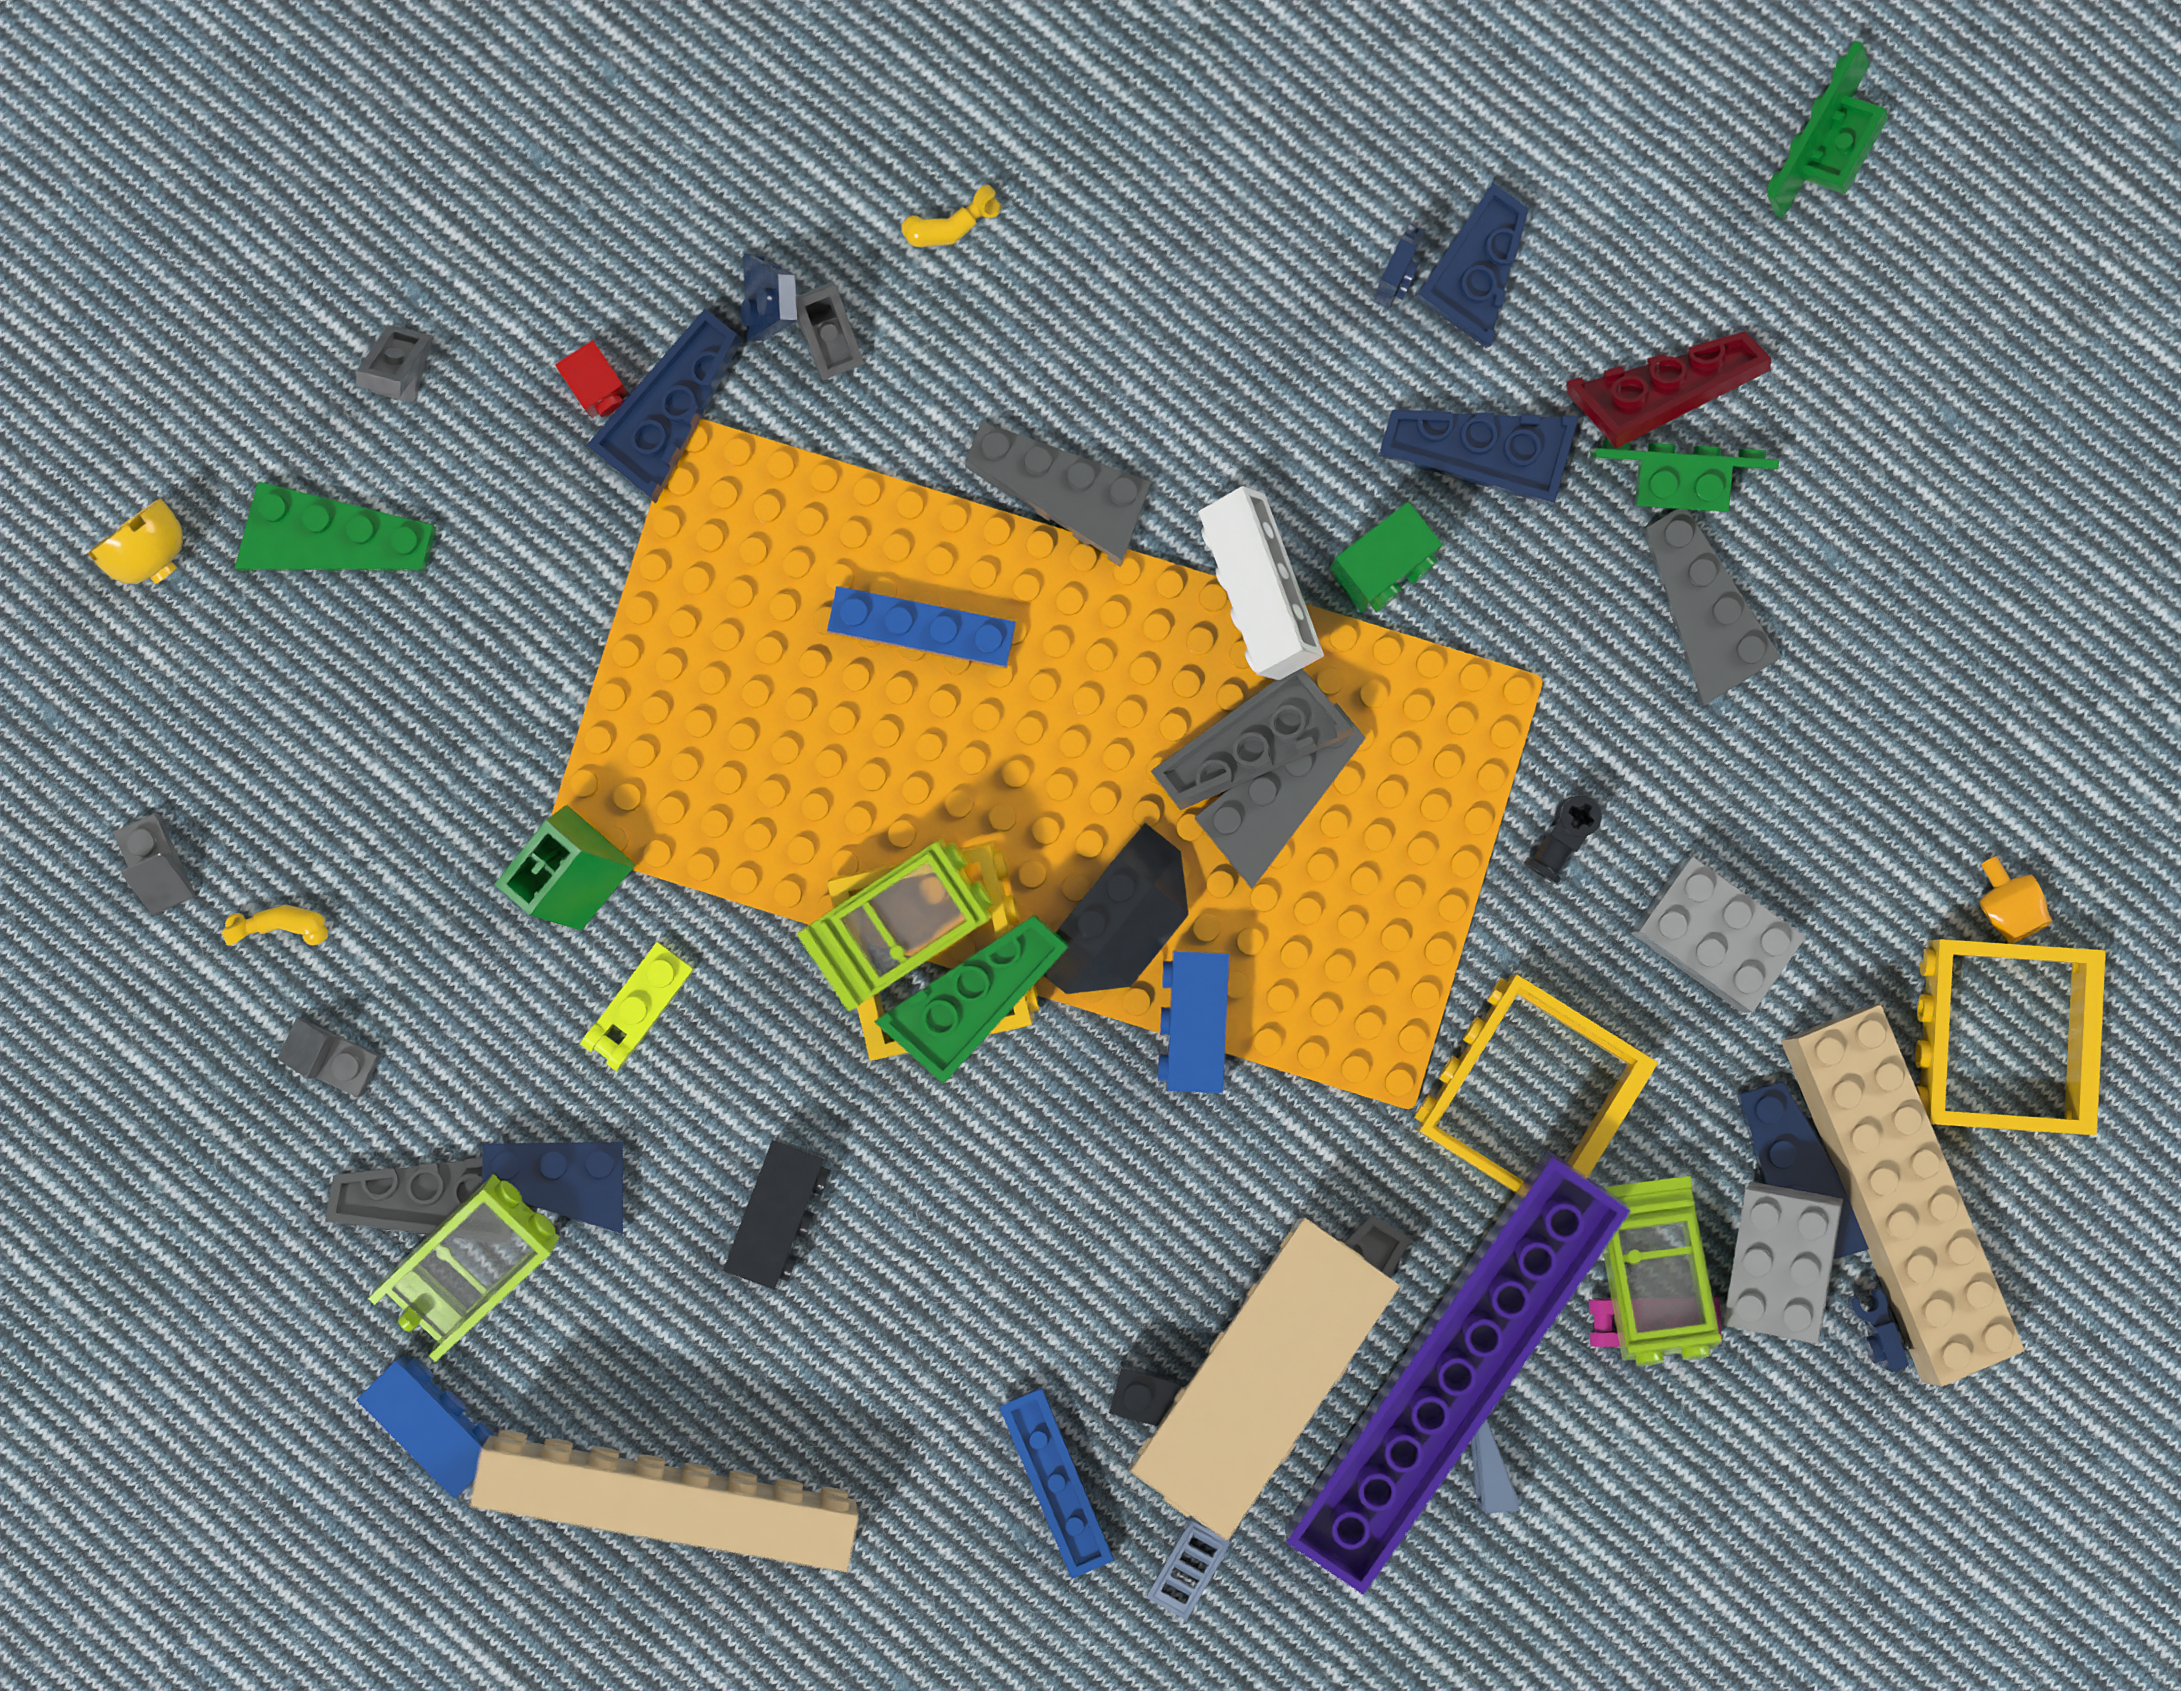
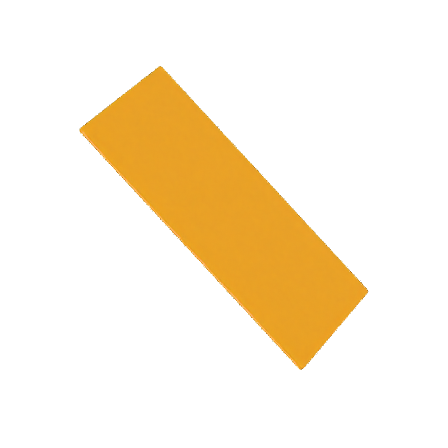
M700 419L657 503L651 502L551 816L565 805H568L636 864L633 871L808 925L833 909L827 881L832 877L905 861L939 838H942L946 845L953 842L958 848L993 841L995 851H1003L1004 859L1008 866L1009 877L1002 878L1006 896L1014 895L1018 909L1019 922L1012 923L1013 928L1035 914L1054 932L1058 930L1116 856L1146 823L1181 851L1189 915L1131 987L1065 994L1042 975L1034 984L1038 996L1160 1033L1161 1007H1170L1171 989L1162 988L1163 961H1172L1173 951L1229 954L1225 1037L1226 1054L1403 1109H1411L1416 1105L1542 688V679L1539 675L1305 604L1324 657L1303 667V669L1333 705L1337 703L1366 739L1251 890L1194 819V817L1228 790L1183 810H1179L1151 773V770L1276 680L1257 675L1249 666L1245 657L1247 646L1242 632L1235 626L1231 618L1230 610L1233 607L1227 591L1221 586L1217 576L1127 549L1122 565L1119 567L1107 559V554L1091 544L1087 546L1072 536L1073 533ZM836 586L1015 621L1016 626L1007 668L828 633L827 628ZM979 862L968 864L963 868L972 884L979 881L985 888ZM935 872L900 879L868 901L896 944L901 945L905 950L904 954L908 956H913L966 921ZM863 888L856 889L855 893L859 892ZM861 905L859 909L867 943L890 950V947ZM992 917L927 961L952 969L996 940L997 936Z

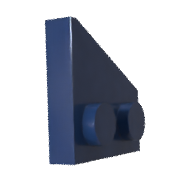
M745 253L743 254L745 299L741 306V321L744 326H747V340L765 341L797 321L795 275L788 270H782L781 266L775 262H764L765 256L762 254Z

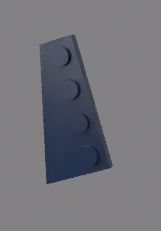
M704 308L589 441L587 446L653 502L657 503L742 342L740 337Z
M1392 410L1378 456L1552 506L1556 500L1579 416L1540 417V415L1530 414L1507 416L1494 415V413L1452 414L1446 411Z

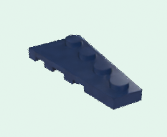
M1779 1081L1736 1094L1763 1184L1842 1198L1843 1203L1833 1260L1868 1250L1869 1247L1838 1172L1785 1083Z

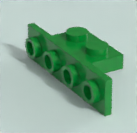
M1854 41L1847 55H1842L1838 59L1829 87L1825 94H1820L1816 98L1807 126L1803 133L1799 132L1794 137L1785 165L1781 171L1774 173L1769 182L1767 197L1775 216L1779 218H1785L1805 181L1846 194L1889 118L1885 108L1852 98L1870 67L1863 43Z
M1603 440L1602 448L1590 449L1589 458L1638 462L1635 506L1729 512L1733 468L1775 470L1779 468V460L1766 459V450L1739 449L1738 457L1720 456V447L1693 446V454L1675 453L1676 445L1648 443V451L1630 450V442L1615 448L1609 440Z

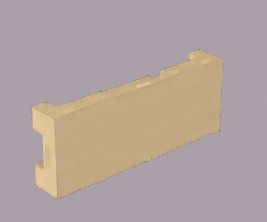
M1306 1218L1296 1221L1279 1246L1281 1247L1258 1282L1254 1283L1246 1294L1245 1302L1225 1332L1221 1331L1208 1350L1210 1353L1189 1384L1179 1391L1174 1399V1404L1152 1436L1146 1439L1126 1468L1130 1473L1162 1494L1165 1502L1186 1517L1191 1515L1226 1541L1229 1540L1281 1461H1285L1295 1447L1294 1442L1334 1383L1339 1382L1348 1368L1347 1364L1400 1287L1399 1284L1365 1261L1364 1257L1340 1240L1334 1239Z

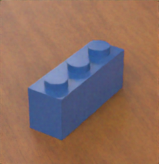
M1173 951L1172 961H1163L1162 988L1171 989L1170 1007H1161L1160 1034L1169 1036L1168 1053H1159L1158 1081H1166L1167 1091L1223 1093L1229 954Z
M405 1355L395 1360L356 1401L455 1499L475 1481L481 1449L490 1435L495 1436V1434L482 1423H478L475 1426L463 1414L466 1410L463 1402L449 1390L443 1393L431 1381L434 1375L422 1361L415 1357L410 1360Z

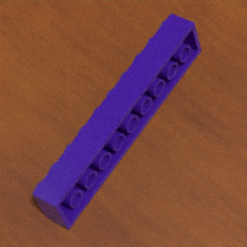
M1549 1150L1545 1151L1286 1525L1285 1536L1287 1544L1362 1595L1366 1593L1631 1212L1623 1200Z

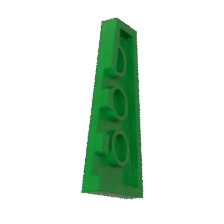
M257 482L234 569L238 571H426L437 528L431 524Z
M1033 914L877 1018L874 1022L944 1084L1069 947V944L1037 915Z

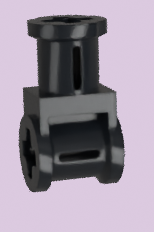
M1575 796L1562 800L1556 807L1553 822L1544 834L1546 836L1534 856L1532 858L1527 857L1523 864L1541 877L1558 885L1561 881L1559 874L1571 855L1579 850L1588 835L1593 834L1599 828L1602 821V811L1599 804L1587 796ZM1584 807L1582 816L1587 820L1586 825L1579 824L1573 827L1571 825L1573 817L1568 813L1569 810Z

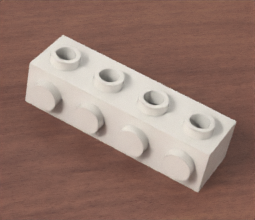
M1241 486L1199 510L1198 512L1204 526L1201 530L1202 537L1214 554L1218 565L1216 576L1221 586L1228 593L1233 607L1230 610L1231 618L1235 626L1242 632L1247 646L1245 657L1252 670L1257 675L1281 680L1324 657L1265 494Z

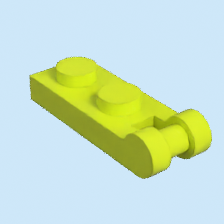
M656 942L598 1021L586 1033L580 1045L590 1053L594 1050L607 1059L606 1065L618 1072L695 969L661 943ZM614 1025L627 1034L619 1045L606 1036Z

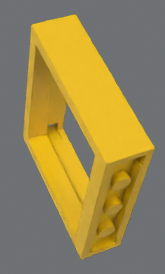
M993 841L958 848L967 864L975 862L980 864L985 889L994 903L990 906V911L993 914L992 919L996 936L999 938L1013 928L1012 923L1019 922L1014 895L1006 896L1002 878L1009 877L1003 851H995ZM904 861L832 877L827 881L833 908L856 894V889L865 888ZM926 862L902 879L934 871L929 863ZM858 907L841 919L872 964ZM1035 985L1013 1007L1014 1012L1008 1013L990 1034L1032 1025L1035 1019L1033 1012L1040 1011ZM879 992L857 1006L870 1061L908 1053L894 1039H890V1036L874 1022L884 1014Z
M1943 939L1927 941L1923 962H1920V973L1922 976H1925V994L1919 996L1917 1004L1918 1020L1923 1022L1922 1040L1917 1041L1915 1048L1916 1067L1921 1068L1920 1086L1915 1088L1930 1124L2097 1135L2106 950ZM1953 955L2072 963L2064 1119L1945 1111Z
M1517 974L1510 975L1507 981L1503 978L1497 981L1487 997V1001L1492 1004L1483 1020L1476 1017L1472 1021L1462 1039L1468 1045L1459 1059L1453 1055L1451 1056L1438 1079L1444 1082L1435 1098L1429 1094L1426 1096L1414 1116L1415 1119L1420 1121L1415 1129L1416 1131L1515 1193L1518 1192L1524 1183L1523 1180L1438 1128L1437 1124L1517 995L1627 1064L1567 1162L1587 1177H1589L1658 1064L1652 1058Z

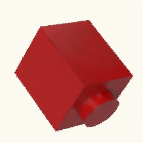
M593 340L555 364L591 418L597 415L606 417L614 413L623 403L622 399L629 395Z

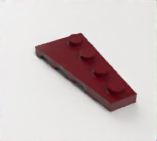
M1743 331L1690 346L1689 353L1676 357L1666 356V354L1648 358V365L1624 371L1622 366L1603 371V377L1584 382L1582 377L1566 381L1567 394L1615 448H1618L1771 371V357Z

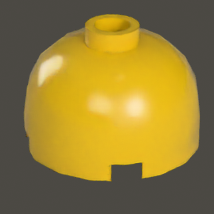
M159 498L122 524L118 530L104 538L87 554L109 577L121 583L138 584L150 578L156 585L177 569L172 560L182 549L183 534L181 525L165 502Z

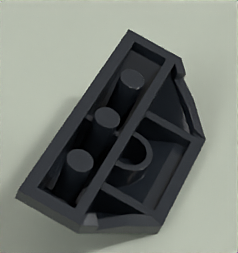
M1145 823L1055 932L1069 944V947L1043 976L1065 994L1131 987L1189 915L1181 851Z

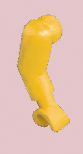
M988 184L983 185L976 192L973 202L968 207H961L946 219H922L919 216L911 215L902 223V234L908 243L914 247L953 245L977 225L976 220L981 215L985 218H993L999 214L1000 203L994 198L996 191Z
M284 904L253 913V917L245 919L241 913H233L226 919V927L222 930L221 934L226 945L230 946L242 940L248 934L257 932L265 934L281 929L303 935V939L308 945H317L327 939L328 929L324 925L325 919L320 913Z

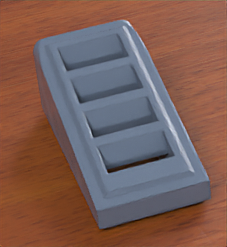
M1485 1420L1471 1440L1477 1506L1485 1514L1519 1511L1518 1498L1490 1425Z
M1189 1515L1146 1598L1187 1620L1232 1542L1231 1537L1228 1541L1222 1539ZM1194 1536L1214 1547L1210 1555L1189 1544L1191 1538ZM1183 1552L1205 1563L1202 1570L1181 1560L1180 1557ZM1177 1568L1197 1579L1193 1587L1171 1575L1173 1569ZM1165 1583L1187 1594L1185 1602L1183 1603L1161 1591Z

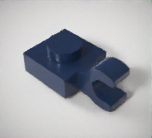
M1878 1288L1871 1289L1874 1305L1869 1310L1862 1309L1858 1297H1848V1307L1851 1313L1867 1322L1865 1325L1869 1336L1864 1337V1343L1871 1361L1874 1364L1879 1363L1881 1368L1891 1372L1909 1367L1895 1323L1889 1318L1887 1298L1883 1291Z

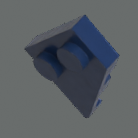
M1409 224L1380 280L1373 302L1389 309L1394 297L1403 300L1419 266V263L1412 260L1426 230L1414 224Z

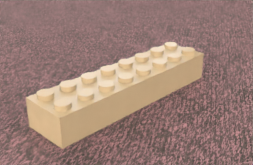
M1881 1004L1860 1007L1781 1040L1829 1159L1838 1172L1869 1247L1868 1253L1921 1381L1943 1387L2024 1352L2025 1349Z
M500 1430L498 1436L490 1435L481 1449L470 1507L848 1572L858 1520L856 1500L848 1498V1491L832 1487H822L821 1493L802 1490V1483L787 1479H776L775 1485L757 1482V1475L742 1471H730L729 1477L711 1474V1467L696 1463H684L683 1469L665 1466V1459L651 1455H638L637 1461L618 1458L619 1451L606 1447L595 1446L592 1447L591 1453L572 1450L573 1443L561 1439L547 1438L545 1439V1444L526 1441V1434L509 1430Z

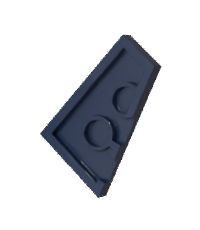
M1493 182L1487 186L1414 296L1486 349L1492 346L1495 335V323L1499 309L1504 302L1506 283L1511 265L1516 258L1529 208Z
M623 1142L483 1144L482 1184L494 1174L500 1181L511 1183L519 1191L522 1202L527 1206L539 1208L571 1220L584 1222L623 1235Z

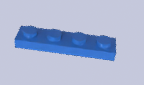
M836 586L827 631L831 634L1007 668L1016 622Z
M1042 1386L1000 1404V1411L1071 1579L1114 1561V1556Z

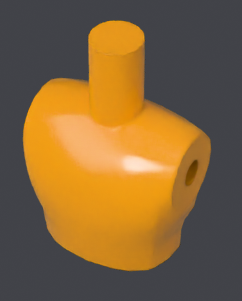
M1997 856L1981 864L1994 889L1979 900V904L1990 924L2004 936L2008 944L2017 943L2041 931L2053 922L2048 912L2047 901L2042 889L2032 874L2010 879Z

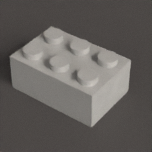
M1693 856L1680 861L1630 932V934L1741 1013L1754 1012L1806 938Z
M1749 1182L1745 1189L1723 1326L1818 1344L1827 1301L1843 1203L1842 1198Z

